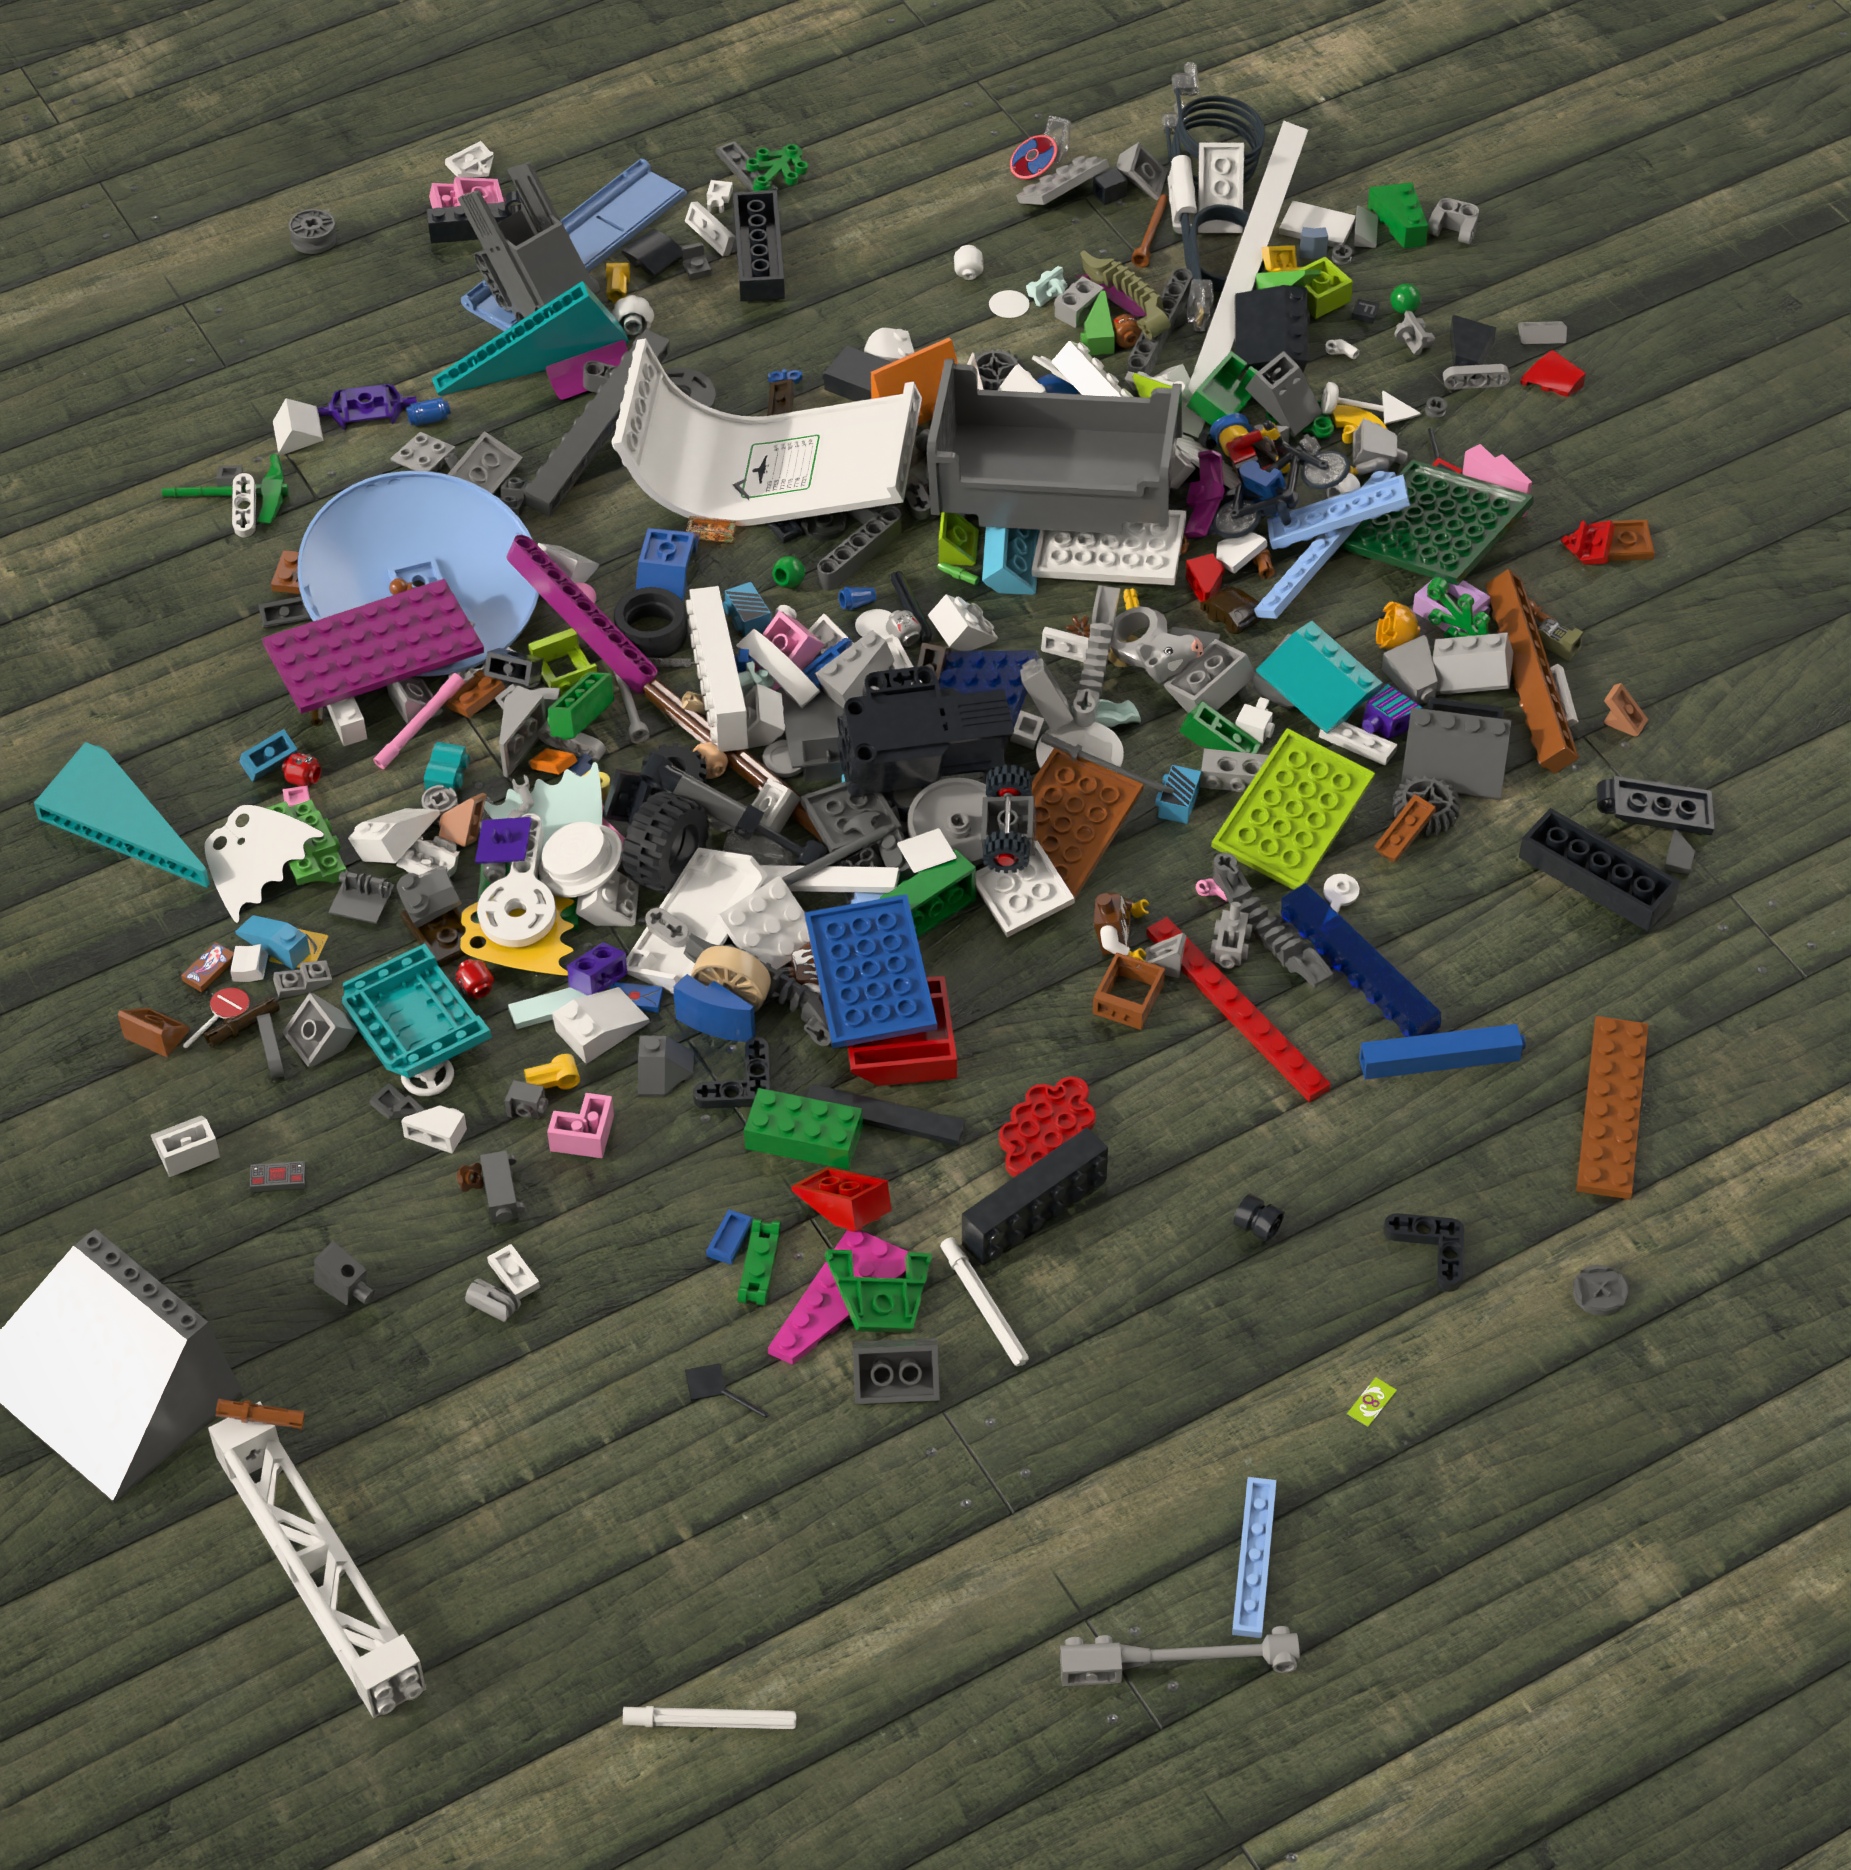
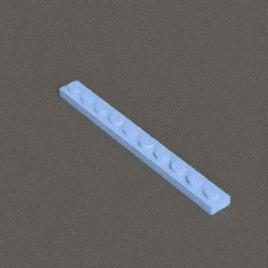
M1377 471L1371 475L1361 488L1396 477L1395 472ZM1361 521L1354 526L1336 529L1332 533L1320 534L1254 609L1256 616L1277 619Z

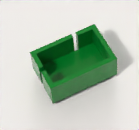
M1230 351L1197 388L1186 407L1211 426L1215 421L1226 415L1241 414L1254 399L1245 388L1258 371L1250 366L1243 379L1239 381L1238 378L1247 362Z

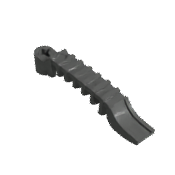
M1230 853L1218 854L1214 858L1213 880L1224 892L1230 907L1232 902H1239L1241 904L1240 912L1249 913L1248 924H1252L1255 938L1263 942L1264 947L1273 953L1275 959L1278 958L1281 961L1283 967H1287L1290 973L1297 972L1314 989L1319 984L1332 980L1333 973L1319 954L1312 948H1307L1302 953V940L1300 938L1294 939L1292 933L1285 934V927L1283 925L1277 926V919L1275 917H1268V908L1266 906L1260 907V899L1258 897L1251 898L1252 888L1242 874L1235 856Z
M691 933L684 955L693 963H696L697 958L707 948L713 946L735 948V946L715 945ZM760 961L767 968L771 977L768 996L771 997L774 992L778 993L779 1003L782 1005L786 1000H789L792 1012H795L800 1007L802 1009L801 1019L806 1022L804 1030L810 1034L812 1040L818 1045H829L831 1039L824 1007L818 998L819 993H813L808 990V986L805 984L802 986L797 983L795 978H789L783 974L784 971H778L771 967L770 963L767 962L765 964Z

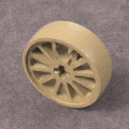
M713 946L705 949L697 958L691 973V977L706 987L713 981H716L752 1005L754 1012L763 1005L770 990L771 977L767 968L756 957L734 947Z

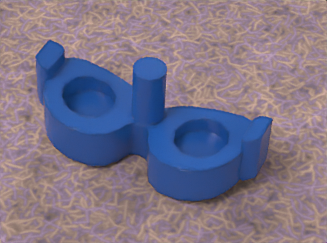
M783 369L782 372L774 371L771 374L768 373V382L771 383L793 379L795 384L802 380V372L797 370L787 373V370Z

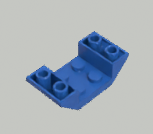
M648 528L638 561L636 589L645 587L664 588L676 594L683 603L687 589L686 572L691 553H696L700 533Z

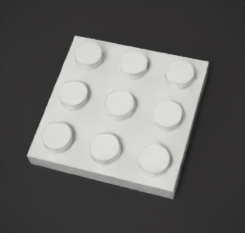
M1038 841L1035 844V856H1029L1028 866L1024 867L1022 871L1017 869L1016 873H1012L1011 870L1008 873H1004V870H1001L998 873L995 872V868L990 870L988 866L976 871V889L1006 937L1075 903L1073 895Z
M780 875L716 916L738 949H744L752 956H757L758 960L765 964L767 962L770 963L771 967L776 970L791 961V953L800 949L810 941L805 921V912Z

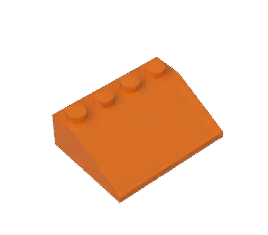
M950 337L872 371L871 399L903 394L905 383L914 382L922 397L917 426L933 418L945 359H954L955 364H958Z

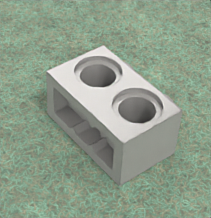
M1082 276L1055 299V317L1077 328L1087 319L1100 291H1104V287Z

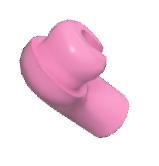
M1213 879L1199 880L1197 882L1196 890L1199 895H1218L1228 902L1224 892L1216 885Z

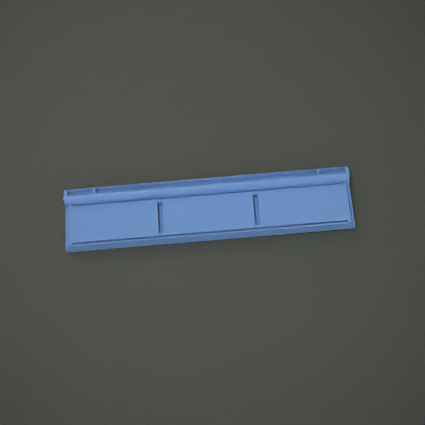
M641 158L564 217L561 222L586 270L590 272L687 195V191L651 172L650 164ZM485 279L461 297V303L466 310L503 331L518 323L512 310L504 311V307H499Z

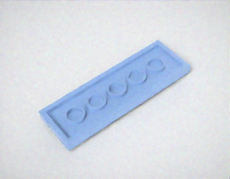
M1396 476L1289 511L1291 523L1287 526L1283 525L1279 516L1277 518L1274 516L1267 518L1272 549L1286 548L1292 543L1301 540L1307 541L1314 536L1332 533L1336 529L1354 526L1360 521L1369 518L1375 519L1382 514L1400 511L1410 506L1404 476Z

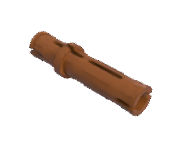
M219 1398L216 1407V1417L241 1420V1423H248V1421L302 1430L305 1411L252 1404L249 1400L237 1402Z

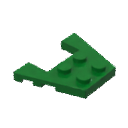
M827 1249L825 1259L856 1331L911 1333L914 1328L932 1254L907 1252L905 1256L907 1279L854 1277L852 1250Z

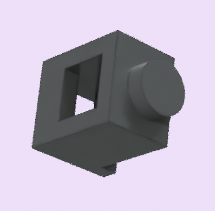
M513 1080L504 1100L507 1117L511 1118L513 1114H518L525 1118L539 1119L541 1114H545L548 1107V1099L545 1098L544 1087Z

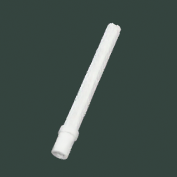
M955 1238L945 1239L940 1247L948 1258L950 1266L960 1277L1015 1366L1025 1365V1362L1029 1360L1028 1354L973 1269L966 1253L961 1250Z
M654 1706L623 1707V1725L794 1729L796 1727V1712L654 1708Z

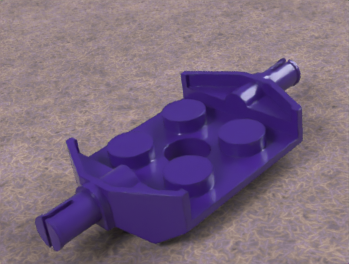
M384 384L338 390L334 392L329 407L317 409L319 417H333L335 422L345 430L346 422L391 417V422L394 424L402 408L417 403L416 396L402 398V394L398 393L394 385ZM366 399L370 400L368 402H361L362 400Z

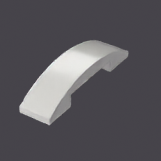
M753 629L736 645L739 649H749V656L763 670H766L768 675L801 708L820 692L811 680L781 650L757 630Z

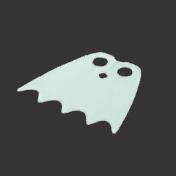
M596 762L593 763L589 773L582 777L566 769L562 780L556 785H548L540 779L536 780L534 790L531 792L534 805L527 814H536L541 819L544 833L542 852L549 838L568 824L590 822L602 825L601 784L598 764ZM508 789L505 802L502 805L496 806L485 801L484 809L492 819L508 818L512 810H517L523 803V800L519 793Z

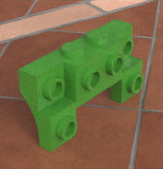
M312 799L291 807L285 801L266 808L306 823L324 834L322 837H312L304 842V859L288 861L289 868L296 878L297 885L314 881H325L333 884L339 882L340 873L346 872V867L338 853V850H341L340 843L336 835H331L332 828L328 818L323 819Z

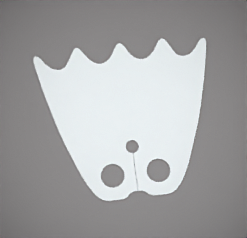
M253 805L238 807L228 817L225 826L215 830L205 842L206 860L213 881L233 920L236 923L239 922L240 908L246 902L261 903V889L266 882L283 880L282 868L287 861L305 858L303 844L307 839L322 837L324 834L306 823L273 810ZM243 813L248 814L250 818L248 824L244 827H237L235 824L237 817ZM225 836L227 838L226 846L221 850H215L213 847L215 839ZM242 837L245 838L244 844L238 845V840Z

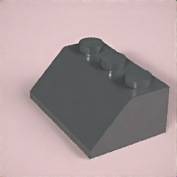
M937 1338L853 1341L855 1404L940 1400Z

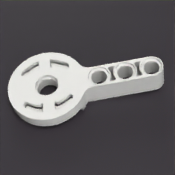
M532 813L522 816L532 818L525 861L512 862L511 871L508 876L491 884L481 895L477 907L479 923L484 934L493 942L507 947H522L539 941L551 930L556 918L554 897L550 889L544 883L537 880L544 833L540 817ZM516 908H521L526 911V913L520 917H511L508 915L510 911Z

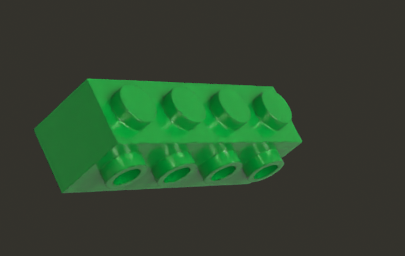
M588 672L548 708L547 723L551 729V736L561 737L564 740L575 738L614 702L611 673Z

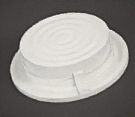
M1071 721L1054 732L1051 729L1045 732L1073 746L1079 744L1082 746L1081 751L1119 767L1122 765L1123 746L1120 739L1112 730L1100 723L1094 722L1091 726L1080 727L1074 721ZM1041 738L1036 748V758L1040 769L1054 749L1042 743Z
M575 822L562 827L549 838L543 848L538 873L541 882L550 889L552 894L559 897H578L598 889L614 875L621 863L623 852L621 839L611 828L590 822Z

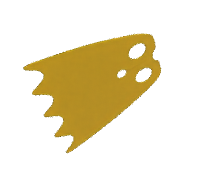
M552 894L555 901L556 918L551 930L539 941L522 947H507L490 940L482 931L480 923L471 921V915L477 911L478 902L465 908L462 912L461 923L465 926L466 932L461 937V950L477 959L503 966L567 976L568 971L563 969L558 961L561 957L574 950L563 944L560 936L565 931L573 928L574 925L564 921L560 914L562 910L572 905L574 901ZM516 908L510 911L508 915L511 917H520L524 915L526 911L521 908ZM475 936H482L486 939V944L482 948L475 949L470 946V940Z

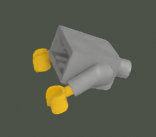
M1363 419L1359 426H1357V429L1352 425H1347L1343 429V442L1347 444L1353 443V465L1356 467L1350 466L1349 473L1354 476L1356 474L1361 476L1375 471H1388L1393 462L1404 464L1407 458V451L1397 448V435L1383 428L1380 424ZM1343 466L1341 473L1344 472L1345 466Z

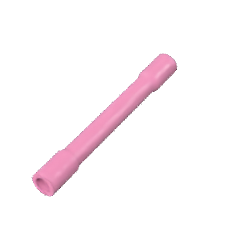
M454 673L406 727L373 759L374 763L381 769H385L439 708L465 684L463 678Z

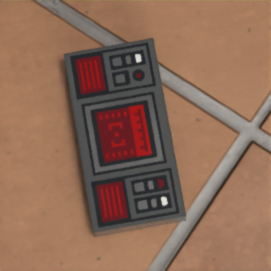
M305 1161L254 1164L250 1166L251 1192L305 1189Z

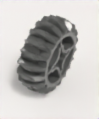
M991 348L988 352L982 350L981 354L975 353L974 355L984 390H998L1012 369L1018 364L1026 371L1023 360L1019 359L1017 354L1011 355L1010 350L1003 352L1001 348L998 351H994Z
M1426 775L1422 779H1419L1417 776H1414L1412 781L1406 779L1404 784H1399L1397 791L1393 795L1392 809L1395 819L1414 794L1436 807V812L1420 832L1425 833L1427 837L1432 832L1438 836L1440 830L1447 832L1449 827H1453L1459 817L1461 802L1458 798V791H1453L1452 785H1446L1445 779L1437 781L1435 776L1432 779H1428Z

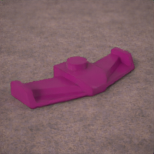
M1214 450L1198 452L1200 481L1190 483L1186 503L1191 508H1195L1184 530L1183 535L1186 536V539L1207 535L1219 504L1223 499L1225 488L1223 487L1222 454Z

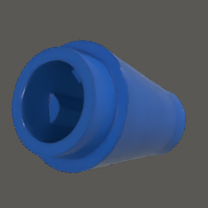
M845 587L844 590L839 591L840 606L842 609H848L849 611L876 600V593L873 587Z

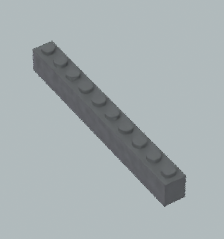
M645 329L641 336L638 335L635 338L633 347L629 352L626 351L619 366L612 369L607 382L600 385L596 397L593 400H589L584 413L575 419L573 428L569 433L566 432L563 435L561 444L557 449L551 451L547 463L540 466L535 479L526 485L524 494L527 506L549 517L553 514L616 428V421L619 419L621 410L620 404L623 402L624 388L628 381L629 368L632 364L633 351L636 348L637 340L646 339L662 365L670 355L669 339L648 329Z

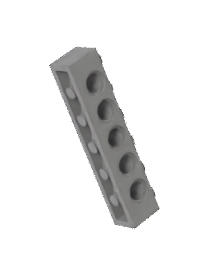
M1204 749L1200 787L1245 792L1269 755Z

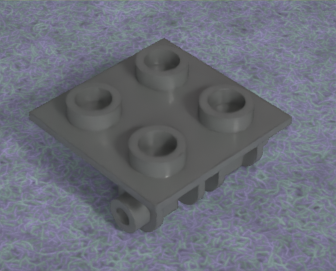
M350 871L341 872L339 882H342V885L328 913L377 924L395 885L387 882L385 878H373L371 875L365 878V874H360L358 877V874L351 873Z

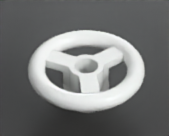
M446 1060L413 1076L426 1082L427 1089L416 1087L409 1078L402 1075L401 1080L409 1092L418 1096H433L449 1087L454 1077V1069L451 1062ZM444 1066L446 1070L445 1079L436 1086L434 1081L435 1073Z

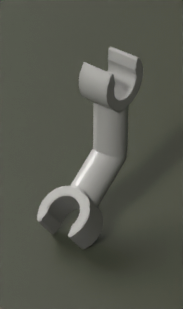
M525 775V783L523 785H517L515 780H512L513 789L516 793L520 794L523 803L517 810H512L508 818H520L527 814L534 805V800L529 791V779Z

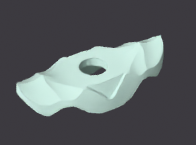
M1100 699L1094 722L1106 727H1114L1122 723H1140L1141 718L1137 708L1129 700L1122 703H1113L1109 700Z

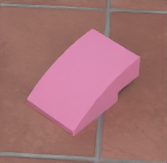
M455 177L454 184L432 183L429 196L432 208L460 206L458 197L477 190L481 192L487 204L504 202L498 179Z
M1481 444L1465 451L1463 475L1526 494L1531 493L1532 481L1503 454L1494 457ZM1528 510L1523 514L1522 517L1527 516Z

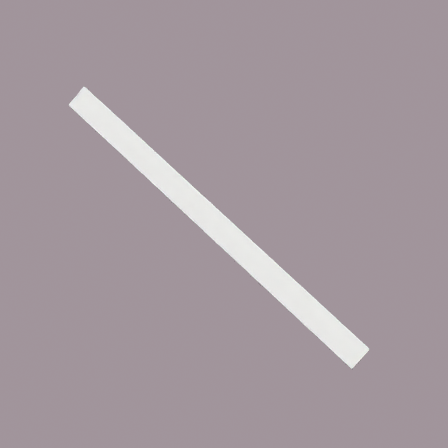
M1283 121L1191 377L1188 389L1192 394L1231 350L1235 338L1234 296L1235 293L1252 290L1256 273H1258L1263 259L1261 247H1267L1308 132L1305 128ZM1182 402V432L1199 438L1205 420L1186 407L1187 403Z

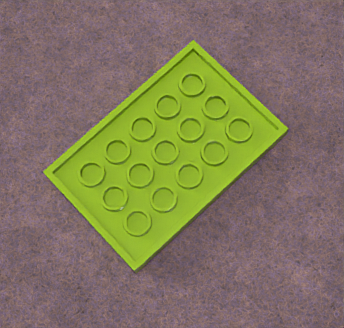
M1287 728L1211 842V847L1222 853L1234 855L1237 861L1300 893L1375 777V773Z

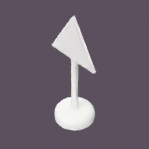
M1333 382L1327 383L1322 396L1321 410L1326 415L1332 414L1337 403L1384 411L1385 425L1421 416L1420 412L1385 391H1382L1383 406L1338 397V386Z

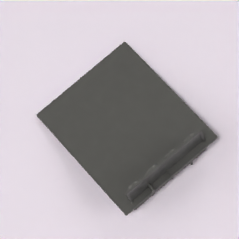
M782 687L777 689L782 694L785 734L792 768L804 767L805 782L842 778L844 773L841 768L837 745L839 735L837 717L843 714V708L827 696L822 688L803 708L789 697Z

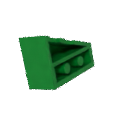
M1413 182L1369 187L1367 208L1370 211H1374L1379 216L1378 220L1390 228L1389 232L1403 248L1426 246L1428 224Z

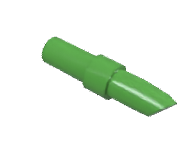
M945 562L937 565L938 569L958 580H964L975 586L979 583L980 577L965 571L963 568L955 567Z

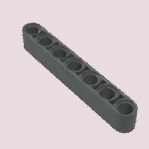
M1176 269L1161 294L1164 313L1170 321L1171 328L1151 340L1142 331L1128 358L1127 373L1128 371L1134 373L1140 371L1150 375L1191 296L1193 277L1189 269Z

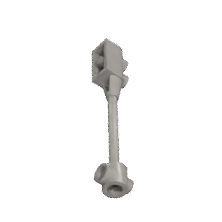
M1278 1626L1272 1629V1634L1266 1635L1262 1644L1156 1650L1123 1645L1119 1642L1113 1643L1112 1637L1107 1635L1095 1638V1644H1083L1082 1638L1071 1637L1066 1639L1065 1645H1060L1062 1686L1121 1683L1122 1670L1158 1661L1263 1656L1269 1665H1273L1275 1672L1289 1673L1297 1668V1663H1299L1297 1633H1290L1289 1628L1286 1626Z

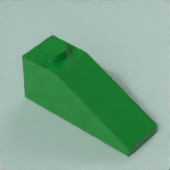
M1203 701L1187 714L1179 730L1180 733L1198 746L1207 749L1257 754L1261 746L1260 742Z

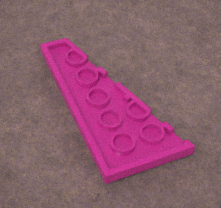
M847 1230L834 1249L852 1250L854 1277L904 1279L906 1274L905 1256L908 1251L861 1230L855 1232ZM827 1261L769 1345L768 1354L793 1365L818 1346V1342L829 1333L833 1334L839 1329L840 1324L848 1318L851 1319Z

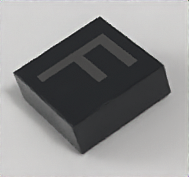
M1357 299L1351 319L1373 324L1380 303Z

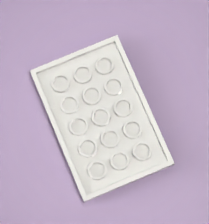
M1169 510V527H1160V524L1124 522L1122 534L1040 530L1032 565V577L1175 585L1186 522V511Z

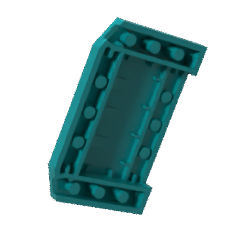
M425 943L343 982L344 996L342 997V1005L344 1011L384 1067L404 1077L411 1078L492 1038L488 1026L479 1015L476 1016L455 989L438 966L435 956Z

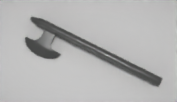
M869 811L858 814L844 825L843 831L846 833L858 830L863 834L862 837L788 874L782 879L788 887L887 836L896 828V824L885 825L875 829L871 822L881 815L879 812Z

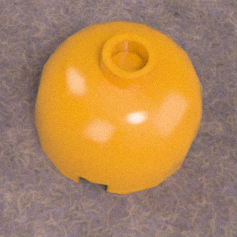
M1389 602L1382 611L1386 612L1384 620L1379 619L1376 630V643L1381 644L1379 646L1380 649L1387 651L1418 638L1420 634V626H1418L1415 613L1408 606L1401 603Z

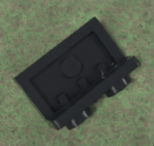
M616 769L602 812V816L605 819L628 822L631 826L635 813H638L639 807L642 803L647 802V798L652 793V787L641 780L640 773Z

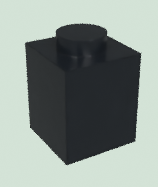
M1116 167L1093 176V194L1104 206L1127 197L1128 180Z

